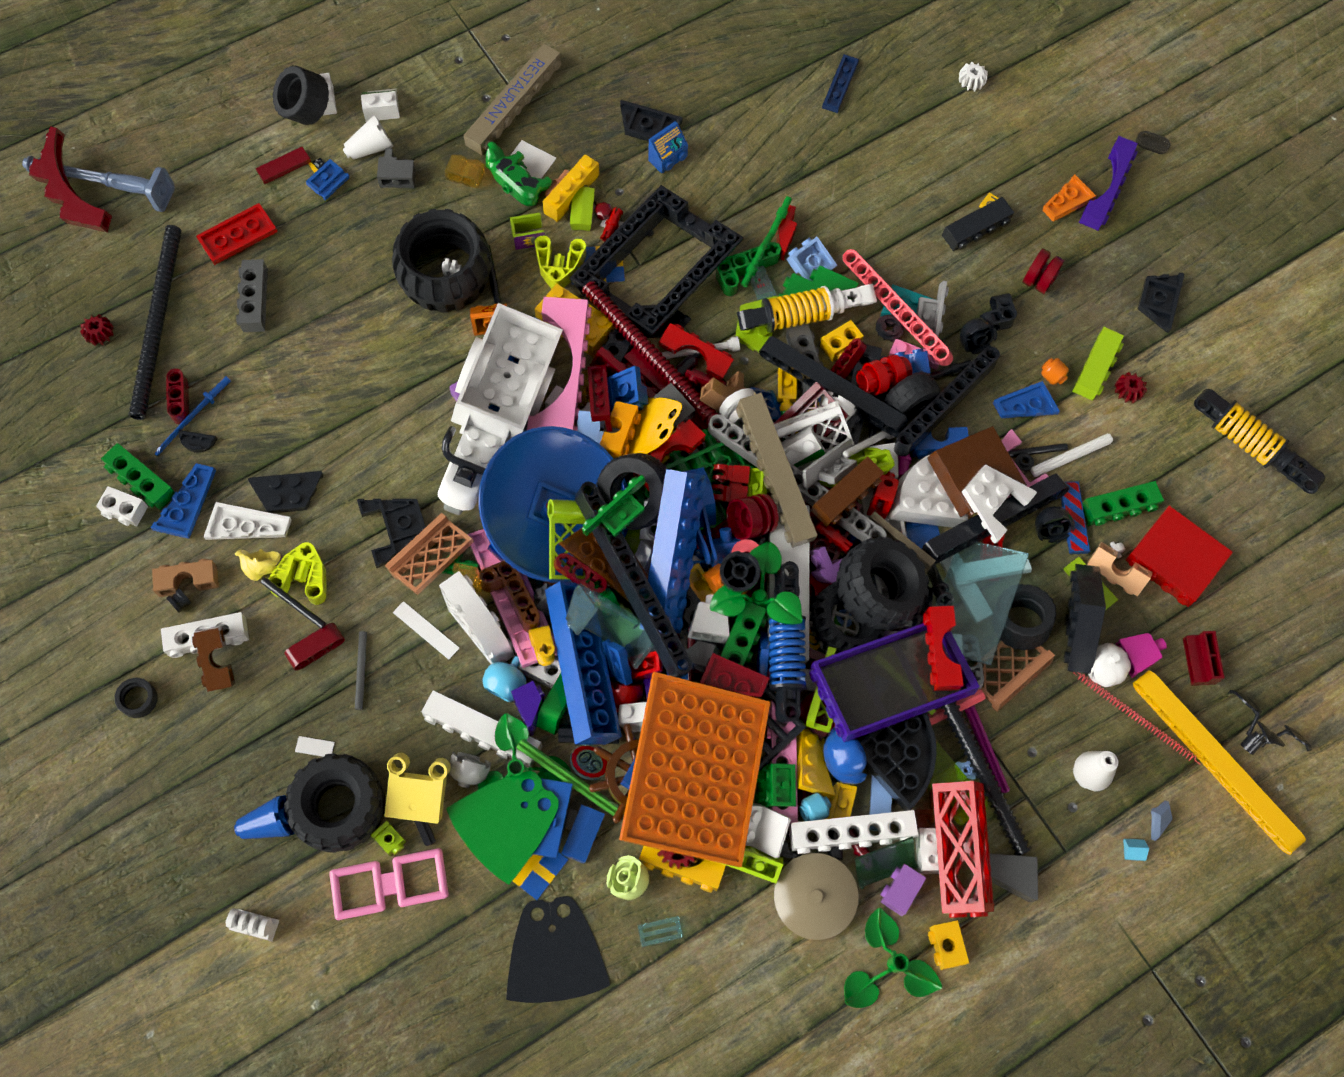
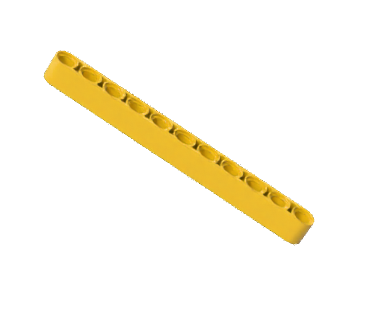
M1148 670L1133 682V687L1283 852L1291 855L1306 841L1302 832L1154 672Z

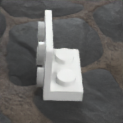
M753 803L746 846H752L774 858H779L791 819L766 806Z

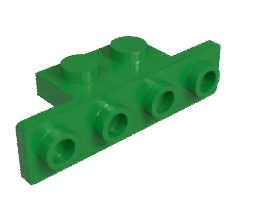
M643 475L631 479L624 491L620 490L614 495L612 502L604 504L594 518L590 517L584 522L582 531L585 536H588L602 523L616 537L645 510L632 496L646 483Z

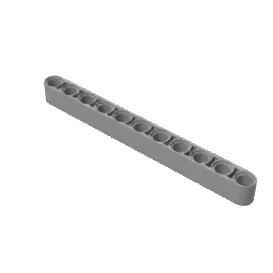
M717 414L711 417L708 432L757 467L756 460L758 459L756 454L746 450L744 447L745 445H750L749 435L746 436L743 429L722 415ZM713 423L721 424L722 428H715ZM735 434L738 439L732 440L728 435ZM789 463L794 477L800 480L798 487L803 500L813 507L829 490L818 482H815L808 488L804 487L803 472ZM808 489L814 490L816 496H811L808 493ZM855 508L848 513L844 511L848 518H841L836 523L862 542L872 538V534L886 537V532L882 527ZM856 523H861L864 530L858 529Z

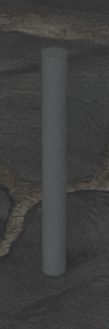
M365 631L359 632L355 710H363L367 632Z

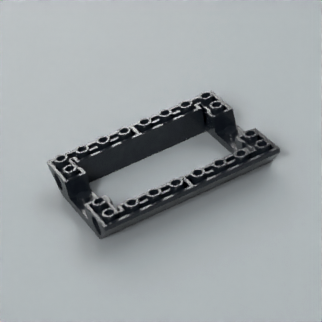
M660 185L570 277V280L589 302H591L590 298H587L582 290L588 282L594 281L603 290V293H606L607 297L636 325V328L640 329L644 336H653L744 240V237L717 220L711 225L689 211L686 200ZM666 218L711 247V249L648 313L637 302L631 307L610 292L609 284L604 279Z

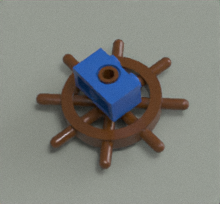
M628 723L623 726L627 742L616 749L613 754L600 746L594 748L595 754L608 761L605 771L606 780L591 784L589 790L590 792H597L608 789L614 800L620 804L612 819L614 823H619L625 813L639 739L635 740L632 727ZM630 751L632 764L620 759L621 756ZM616 766L627 773L624 776L615 778ZM619 785L628 789L625 795L620 791Z

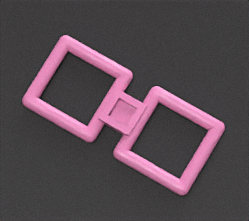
M437 848L394 857L392 860L394 872L381 874L378 861L331 870L330 882L335 919L343 920L382 912L386 908L384 897L397 894L400 907L447 898L449 892L442 850ZM435 858L440 891L406 898L402 864ZM372 870L377 904L343 911L339 877Z

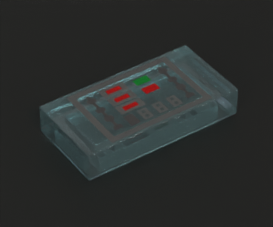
M764 266L757 267L758 270L750 281L757 299L762 300L763 298L776 296Z

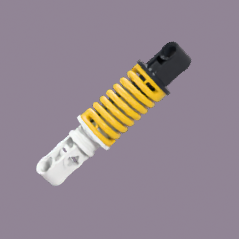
M873 284L843 291L839 288L829 291L826 286H822L817 290L793 293L783 297L763 298L761 308L737 312L740 331L765 326L766 330L772 333L776 328L781 330L784 327H796L797 324L803 325L810 322L829 321L833 319L834 313L840 314L846 308L876 303L877 299Z

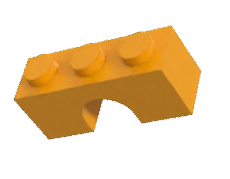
M618 401L614 405L610 416L612 427L620 430L615 433L604 431L600 441V445L606 449L613 459L629 453V442L634 439L635 426L639 425L641 420V414H639L638 406Z

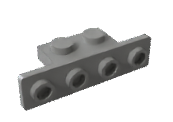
M942 281L939 284L937 300L920 297L918 301L916 315L937 337H939V333L943 329L941 318L946 310L944 299L949 291V287H946L947 281ZM923 328L918 329L916 334L921 333ZM935 340L930 341V346L935 343Z
M845 439L805 468L802 475L804 487L808 488L818 480L835 485L857 466V461L849 459V457L844 458L842 453L852 447V439Z

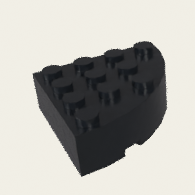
M1075 564V570L1070 573L1071 596L1068 599L1069 614H1065L1064 625H1066L1067 651L1064 652L1063 662L1067 663V671L1090 674L1094 666L1106 604L1100 567Z
M914 695L891 716L918 707L921 703ZM926 712L871 732L860 741L867 758L866 768L904 811H910L919 802L929 786L935 770L937 755L936 738Z

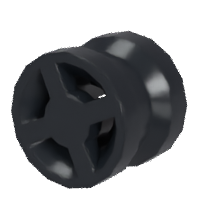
M179 588L173 596L166 598L179 613L185 605L192 603Z

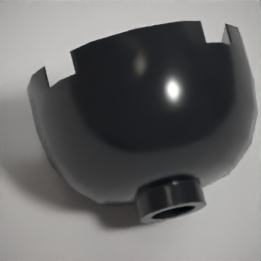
M975 318L968 321L960 330V341L967 353L979 354L986 347L991 346L990 343L993 340L996 341L998 333L993 324L988 320Z
M1047 507L1035 519V531L1041 541L1043 539L1048 540L1049 543L1062 541L1070 536L1068 533L1071 530L1074 531L1075 529L1072 516L1062 507Z
M735 551L723 559L719 576L723 585L728 590L735 593H743L751 590L757 584L760 577V566L752 554Z

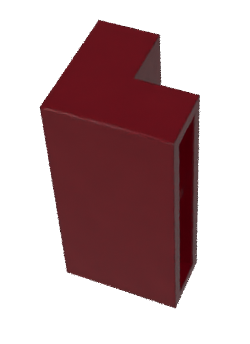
M1203 631L1199 635L1185 636L1183 638V645L1191 686L1216 685L1225 677L1216 631Z

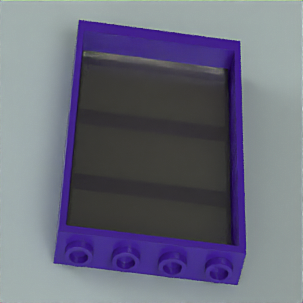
M924 623L812 663L809 676L812 682L816 683L818 695L821 700H824L827 706V714L830 719H833L835 731L842 738L843 742L861 737L976 693L980 686L951 631L944 635L942 647L945 655L952 662L961 665L963 686L959 690L934 691V685L930 683L932 667L928 664V653H930L929 645H926L925 635L928 632L927 625H924Z

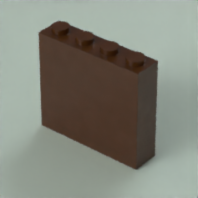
M993 426L940 448L927 457L960 518L967 514L969 517L977 514V512L974 513L962 491L984 465L1001 472L1025 486L1027 485Z

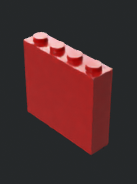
M1168 506L1125 560L1131 567L1136 562L1151 571L1150 581H1154L1164 592L1174 596L1180 604L1190 607L1233 552L1171 506Z

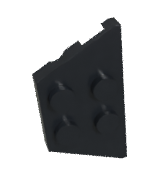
M624 100L620 101L625 135L649 141L651 137L674 121L679 126L683 122V117Z
M1179 273L1174 276H1169V274L1147 276L1143 284L1137 309L1167 333L1172 328L1185 273Z
M313 471L248 478V481L268 513L303 511L308 509L311 503L310 500L317 491L316 487L320 479L323 478V472Z

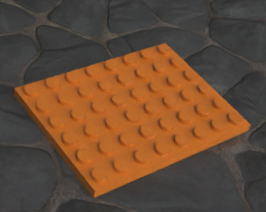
M653 672L619 840L735 867H742L770 701Z

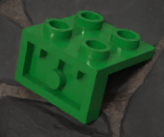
M772 763L766 765L758 772L755 802L766 807H795V764Z

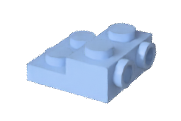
M809 237L801 243L802 248L799 250L797 247L788 253L790 257L786 259L795 273L799 272L803 278L810 281L809 276L813 268L816 269L818 266H823L832 270L837 266L818 237H815L813 240Z

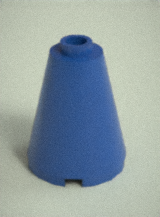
M277 796L239 818L234 826L236 835L240 836L241 839L289 837L295 834L288 823L284 803L287 796Z

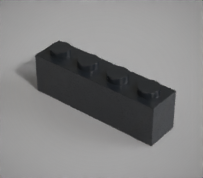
M1001 197L945 227L942 236L952 251L964 249L970 242L980 240L983 235L987 233L992 234L1000 226H1007L1011 222L1014 211L1006 200Z

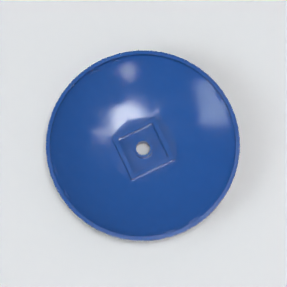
M546 426L533 428L512 437L491 457L480 483L479 513L482 526L491 545L512 568L540 581L558 583L559 581L572 582V580L549 579V518L546 504L550 499L575 500V495L584 482L589 481L596 485L602 469L613 460V457L606 449L581 432L564 427ZM625 478L621 486L622 491L627 488ZM555 524V532L561 536L566 529L562 524ZM576 524L572 531L576 532L581 527H583V525ZM627 529L621 531L624 537H626ZM568 533L562 540L566 539L571 534ZM559 543L555 546V552L558 555L566 551ZM555 569V575H562ZM576 569L575 574L583 576V570Z

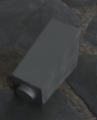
M990 854L992 883L1027 902L1038 900L1037 857Z

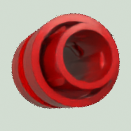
M896 354L884 357L880 361L874 360L865 363L856 376L858 387L872 395L887 392L897 383L912 375V366L906 357H899Z

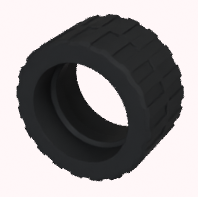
M296 65L285 68L280 73L273 88V105L278 114L304 125H312L320 120L329 102L328 84L324 77Z
M1029 584L1011 586L1003 591L1002 595L998 598L992 621L993 630L1000 641L1013 649H1035L1043 645L1051 634L1057 615L1056 605L1048 593L1037 586ZM1015 607H1025L1034 611L1040 617L1042 624L1032 628L1021 627L1013 623L1006 612Z

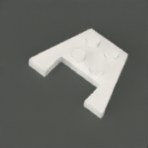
M984 465L962 491L974 513L977 512L980 516L984 529H988L992 536L990 539L994 544L1001 539L1007 529L993 517V514L1010 493L1023 506L1027 505L1037 493L1035 490L987 465Z

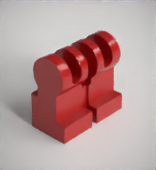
M714 464L713 470L722 472L723 475H713L712 480L720 483L729 482V486L723 484L712 485V490L721 492V494H713L715 502L730 503L732 500L747 497L750 466Z

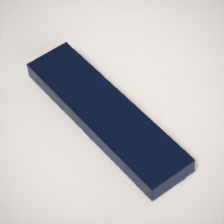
M843 55L823 102L822 109L835 113L839 112L859 59Z

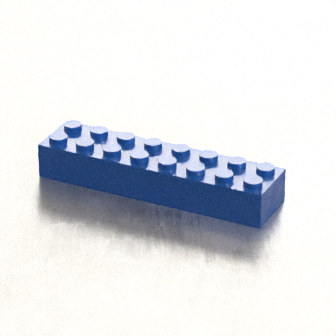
M666 469L648 582L676 633H680L683 627V613L687 605L686 595L690 586L689 577L693 567L692 559L697 545L696 536L700 527L699 518L703 508V494L707 482L705 475Z
M559 581L546 589L545 593L574 742L578 745H606L621 738L622 735L593 595L576 583Z

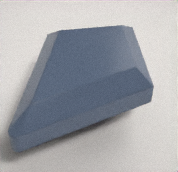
M1168 801L1162 802L1151 810V840L1156 841L1172 821Z

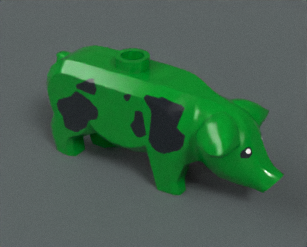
M489 142L487 144L489 148L486 152L485 165L492 172L495 180L502 186L503 191L506 194L510 193L525 206L536 205L540 193L550 188L552 180L548 176L544 179L531 177L522 161L525 157L521 152L517 151L513 155L505 156L503 150L495 142Z

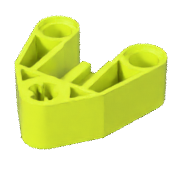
M539 236L535 240L541 276L551 289L556 283L564 288L571 282L570 277L579 269L587 257L585 241L574 239L571 242L566 268H564L565 256H561L560 253L554 256V263L551 266V241L547 236Z
M309 542L300 544L284 555L268 578L275 584L282 583L280 588L286 593L289 591L293 578L301 583L306 582L307 579L305 594L309 601L314 605H320L326 600V569L317 550ZM314 591H320L317 596H312Z

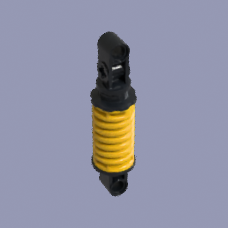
M1212 389L1203 390L1195 399V408L1214 421L1211 428L1221 432L1222 435L1228 434L1227 438L1229 440L1235 438L1233 443L1239 444L1241 449L1245 448L1246 453L1252 451L1251 457L1255 458L1257 456L1256 460L1264 468L1270 465L1274 466L1278 473H1282L1288 480L1294 482L1304 492L1309 494L1316 493L1325 481V475L1300 457L1296 451L1288 449V439L1286 440L1278 433L1273 434L1272 428L1267 429V424H1261L1262 421L1260 419L1255 420L1256 416L1250 415L1248 410L1244 411V407L1237 403L1236 400L1229 403Z

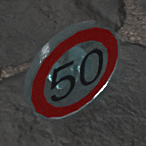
M580 745L570 754L571 768L577 775L587 780L603 778L608 761L594 753V746Z

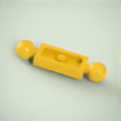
M778 367L777 401L783 402L780 405V411H787L793 405L791 402H796L797 378Z

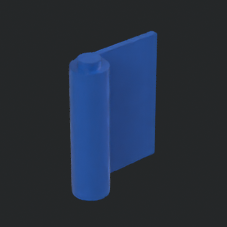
M525 779L521 786L524 791L530 792L535 785L533 780ZM542 779L543 788L554 793L558 798L559 806L550 827L533 854L557 859L573 784ZM542 798L538 801V808L542 811L548 810L551 806L548 798ZM523 801L521 808L525 809L528 807V803Z

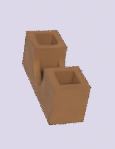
M200 559L198 562L193 563L181 562L174 566L162 565L159 568L152 569L153 591L159 597L174 595L180 583L187 578H193V585L199 591L219 588L217 565L210 559Z

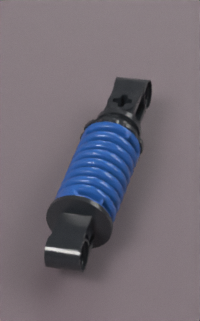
M788 561L782 564L778 572L774 574L775 599L781 592H791L799 598V568L796 563ZM784 569H787L789 576L785 574ZM803 615L801 624H784L773 620L770 616L768 617L769 633L771 635L769 637V642L771 643L769 645V657L771 658L769 665L771 667L769 668L768 690L776 692L775 715L781 723H789L799 719L801 715L800 692L807 690L806 673L800 671L806 668L805 663H800L806 660V657L802 655L806 653V649L803 648L806 642L802 640L805 638V633L799 632L805 630L806 617ZM786 709L790 711V717L786 715Z

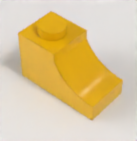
M696 563L690 571V587L700 601L705 602L706 596L714 595L702 575L705 572L700 564Z

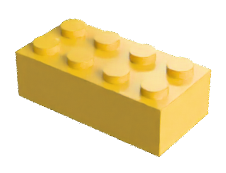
M557 283L545 296L580 299ZM543 300L535 308V317L543 321ZM592 307L591 318H588L587 324H590L589 335H586L585 340H588V350L586 353L594 357L602 345L608 341V335L611 330L615 329V326L612 325V322L604 314Z

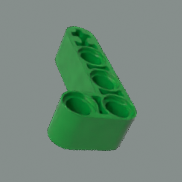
M770 242L757 266L758 270L773 266L779 262L781 247L778 243ZM759 246L727 257L716 268L715 276L725 295L734 296L738 292L739 277L746 275L745 271L748 265L751 264Z
M561 673L540 708L536 727L553 735H556L563 714L568 707Z

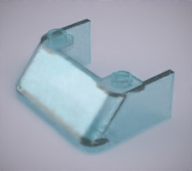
M578 584L573 592L566 615L567 626L576 635H579L583 629H586L603 640L610 639L611 643L615 642L624 646L628 652V660L637 669L654 647L645 630L640 629L641 622L627 610L585 585Z

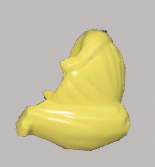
M242 549L235 553L240 558L241 569L244 574L253 581L259 580L263 575L272 573L282 559L280 553L275 551L265 552L262 549L251 554Z

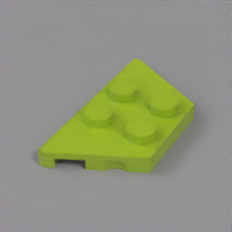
M762 300L742 304L739 311L761 308ZM738 322L735 337L738 336L739 343L746 345L753 352L754 350L759 352L767 339L772 336V333H769L765 326L740 331Z

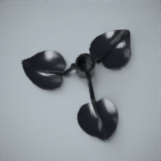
M1234 690L1228 692L1236 694L1255 714V718L1246 732L1248 736L1240 743L1251 755H1254L1266 744H1277L1284 747V742L1279 738L1284 734L1293 736L1297 741L1305 745L1307 752L1313 749L1299 732L1287 725H1284L1286 729L1278 734L1270 731L1266 725L1258 721L1262 711L1252 699ZM1256 723L1262 730V734L1257 731L1253 733Z

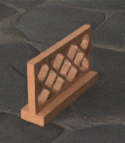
M441 513L385 566L395 579L400 580L418 595L474 543V540ZM451 529L453 530V535L444 536ZM456 540H466L463 544L456 546ZM452 541L450 547L443 548V542ZM436 543H439V547L437 549L430 550V548H432ZM451 552L448 558L442 559V553ZM438 554L437 560L429 561V555ZM422 556H425L424 562L416 563ZM437 565L433 572H428V566ZM423 567V573L415 574V568ZM410 569V575L401 576ZM422 578V582L417 587L413 586L415 579Z
M1001 641L981 659L984 683L981 690L985 698L992 703L991 707L998 712L1053 662L1055 654L1050 650L1046 651L1040 646L1035 648L1040 653L1037 657H1028V650H1025V657L1014 656V649ZM1011 648V656H1000V649ZM997 660V668H986V661ZM1000 660L1011 661V669H1000ZM1014 661H1025V668L1023 670L1014 669ZM986 672L997 673L998 681H986ZM1000 673H1011L1012 680L1001 682ZM986 685L998 686V692L992 696L986 691Z

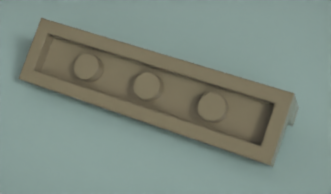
M876 512L870 516V520L885 530L886 537L892 538L893 541L899 540L905 543L908 549L912 548L917 553V558L925 566V573L932 568L936 560Z

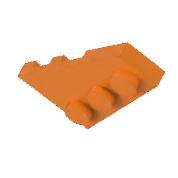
M1074 174L1071 180L1062 187V190L1044 205L1043 212L1054 222L1087 205L1089 200L1094 201L1096 195Z

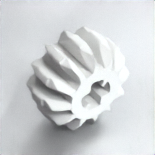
M971 62L970 65L965 64L960 70L959 82L962 83V87H967V91L969 89H972L974 92L977 89L981 90L987 82L988 71L985 70V66H979V63L974 64Z

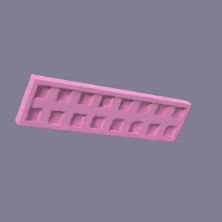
M484 529L467 534L474 540L470 547L481 571L484 568L504 561L491 545ZM519 572L534 602V591L526 575ZM513 587V588H511V589H512V590H518L519 588H518V587ZM501 588L490 592L522 668L538 663L534 648L531 645L529 633L523 629L504 589ZM526 603L519 604V606L527 605ZM538 610L540 614V627L548 625L543 612ZM551 632L552 640H553V644H554V648H555L554 654H555V656H557V649H556L555 639H554V636H553V634H552V632Z

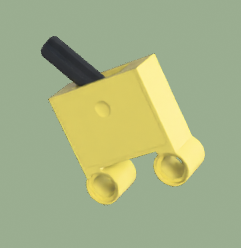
M397 753L387 763L389 779L384 817L413 820L424 845L430 846L436 842L429 823L438 824L442 819L447 774L451 770V764L445 758H438L429 767L430 776L405 773L404 771L409 767L410 759L405 753ZM394 760H400L403 763V768L396 767ZM441 765L444 768V773H438L435 766Z

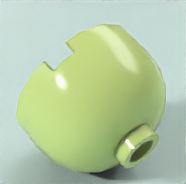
M629 855L623 856L618 859L620 861L616 865L613 864L610 867L607 875V887L618 898L625 900L636 899L646 891L649 884V873L647 867L639 859Z

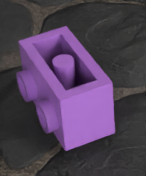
M906 864L900 868L896 867L891 875V878H893L890 886L886 884L880 894L883 897L880 902L900 916L906 914L926 880V877Z

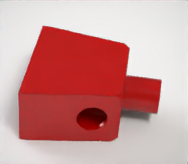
M892 472L881 476L882 482L874 489L866 515L871 516L876 512L883 519L886 518L894 502L899 484L898 479H895V474Z

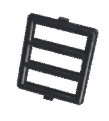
M767 684L763 694L765 693L776 704V693L768 690L769 685ZM786 709V715L790 717V711ZM768 714L767 725L781 740L773 748L764 740L762 750L766 755L760 760L758 772L806 728L805 723L800 718L793 721L796 726L787 734Z

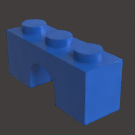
M948 428L945 435L946 441L943 442L936 441L930 432L911 452V457L923 459L940 448L968 437V428Z

